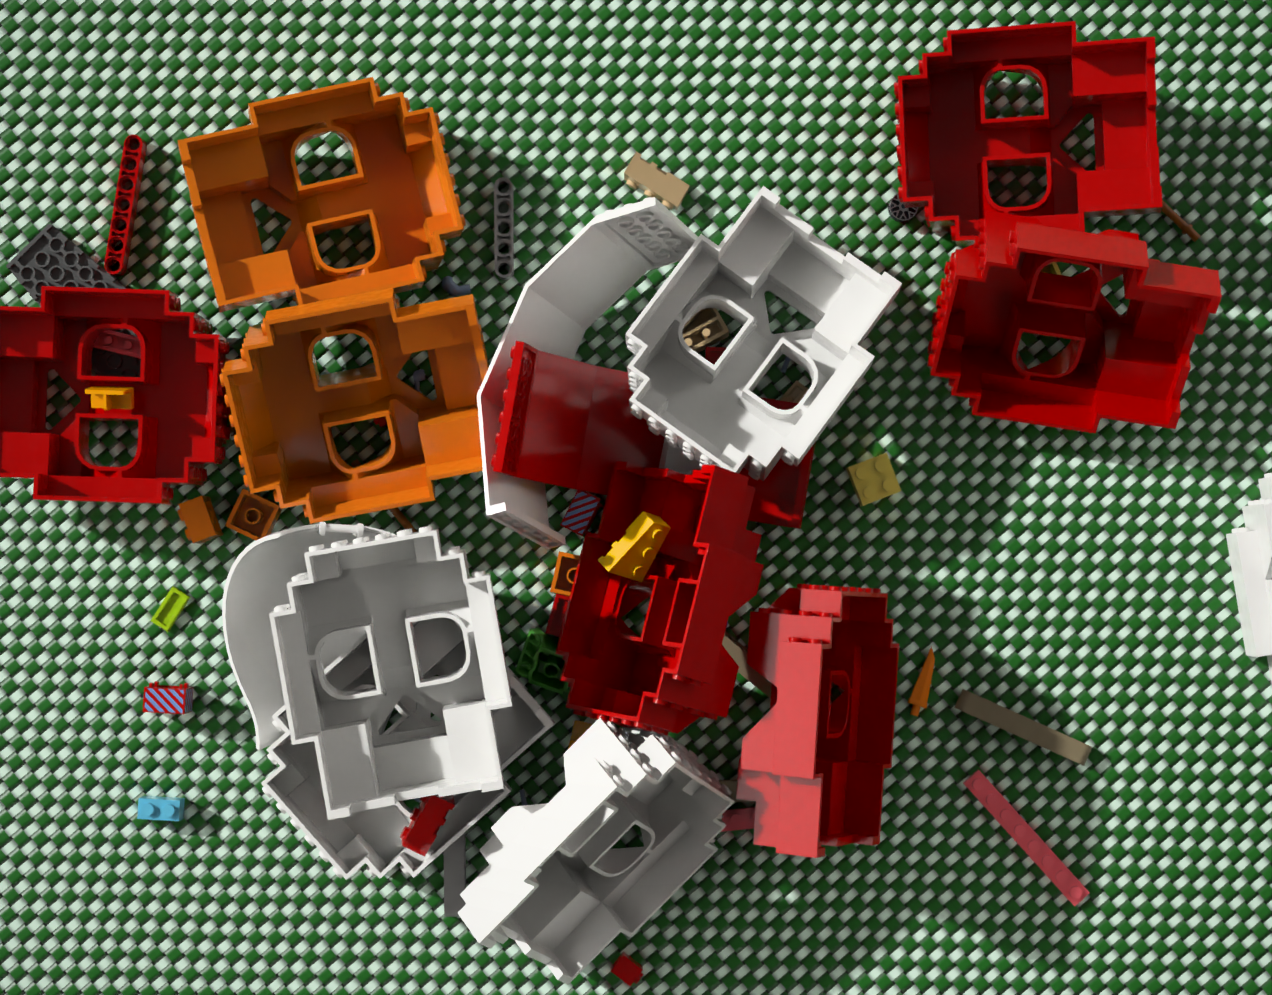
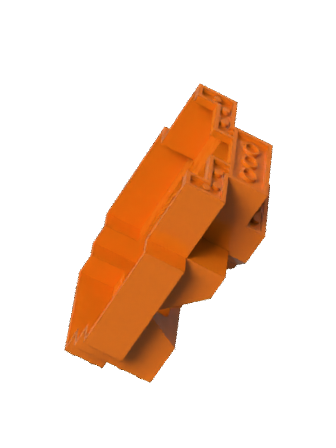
M373 77L248 103L251 125L177 140L189 188L190 200L219 312L292 296L294 302L296 301V305H302L388 288H394L395 294L422 288L424 281H426L425 278H427L426 271L438 269L446 252L444 240L459 237L464 230V226H466L464 215L459 213V206H461L459 195L454 193L453 173L449 174L448 170L450 165L449 155L444 153L443 145H445L444 135L439 133L438 125H440L437 112L434 113L433 107L409 112L410 103L408 97L404 98L403 92L379 97L381 95L378 82L374 83ZM328 132L338 134L349 147L356 174L302 186L295 162L297 151L311 139ZM252 199L259 200L291 220V225L273 253H263L251 206ZM365 222L369 223L375 248V255L371 261L343 269H335L322 261L314 236L338 228Z
M394 288L270 310L266 312L263 323L249 326L248 332L245 333L246 338H244V343H242V349H240L241 359L226 361L224 368L221 369L222 374L219 375L222 387H226L227 393L224 395L225 403L231 409L229 420L231 427H235L236 430L234 441L236 448L240 447L241 451L239 462L241 468H245L246 475L243 476L245 487H249L251 494L273 490L275 502H279L280 509L303 505L305 518L309 517L310 524L434 501V480L483 471L477 393L488 371L489 364L473 294L400 308L399 299L395 298ZM341 334H357L369 343L373 355V363L361 368L319 375L314 345L320 339ZM428 351L437 395L434 400L423 395L397 377L401 368L414 352ZM386 416L391 439L389 447L374 460L356 468L349 466L337 452L331 426Z

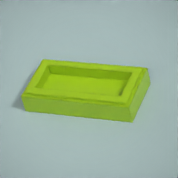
M172 586L152 617L151 622L169 632L191 597L175 586Z

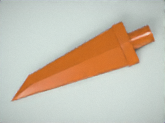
M932 646L907 702L913 704L910 714L917 717L920 708H927L928 705L927 701L935 663Z

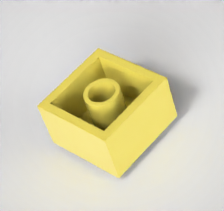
M887 453L846 468L860 506L901 491Z

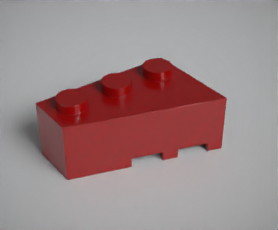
M437 794L420 797L419 800L422 802L419 808L415 807L410 815L412 821L409 827L405 826L401 832L402 846L425 857L437 837L440 826H443L446 822L445 817L449 809L453 810L455 807L453 795L439 797Z

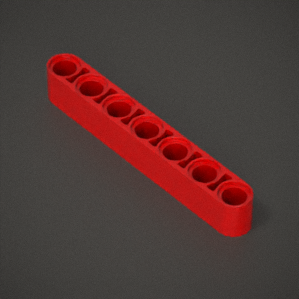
M129 135L124 141L104 262L105 270L116 277L124 275L127 270L147 145L138 135ZM135 141H139V148L136 150H132V143ZM136 161V168L129 170V163ZM128 181H132V189L125 190V184ZM129 201L130 207L122 211L121 206L123 202ZM126 221V228L123 231H119V223ZM122 241L123 248L120 251H116L115 244ZM116 261H119V269L117 271H112V264Z

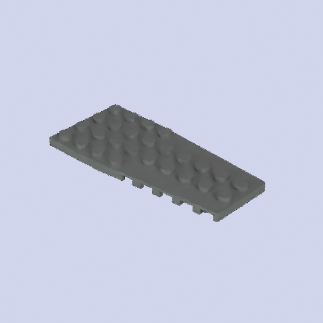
M48 224L6 265L40 307L41 286L127 289L52 224ZM128 329L112 330L138 337L133 331ZM93 348L92 369L99 376L140 377L141 359Z

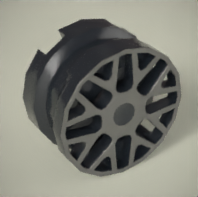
M899 194L894 195L888 205L890 217L901 223L911 220L918 210V207L905 208L903 202L900 203Z

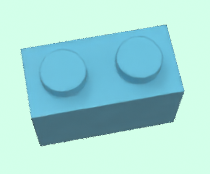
M142 796L138 800L137 819L180 821L184 819L185 798Z

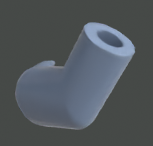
M450 276L442 279L443 289L451 296L471 294L470 284L458 286Z

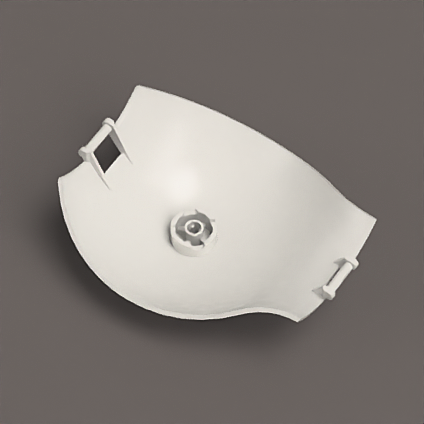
M320 522L319 524L294 527L272 533L254 541L239 554L233 563L224 587L222 605L223 632L232 670L252 714L256 731V748L258 750L272 745L286 733L284 730L279 731L272 723L274 721L272 715L283 707L285 702L269 613L274 611V607L278 605H290L287 583L292 580L291 577L307 572L304 553L309 551L311 546L324 544V548H329L331 543L347 540L349 544L353 543L354 539L369 536V540L375 539L377 534L388 533L387 531L367 527L362 523L346 525ZM366 630L337 635L325 641L320 652L323 669L325 670L367 633ZM391 713L379 728L381 735L384 733Z

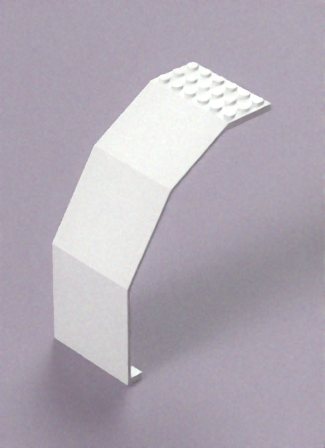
M655 197L645 198L641 202L626 204L622 208L607 210L602 214L596 215L525 284L477 393L486 516L546 549L566 545L565 536L549 528L545 483L493 471L494 467L491 466L492 456L497 451V445H495L496 434L500 432L501 428L499 415L501 411H504L505 405L503 393L508 388L509 380L506 378L507 370L512 366L513 359L510 358L511 348L515 346L516 341H521L539 351L574 359L585 331L639 278L649 270L681 261L698 236Z

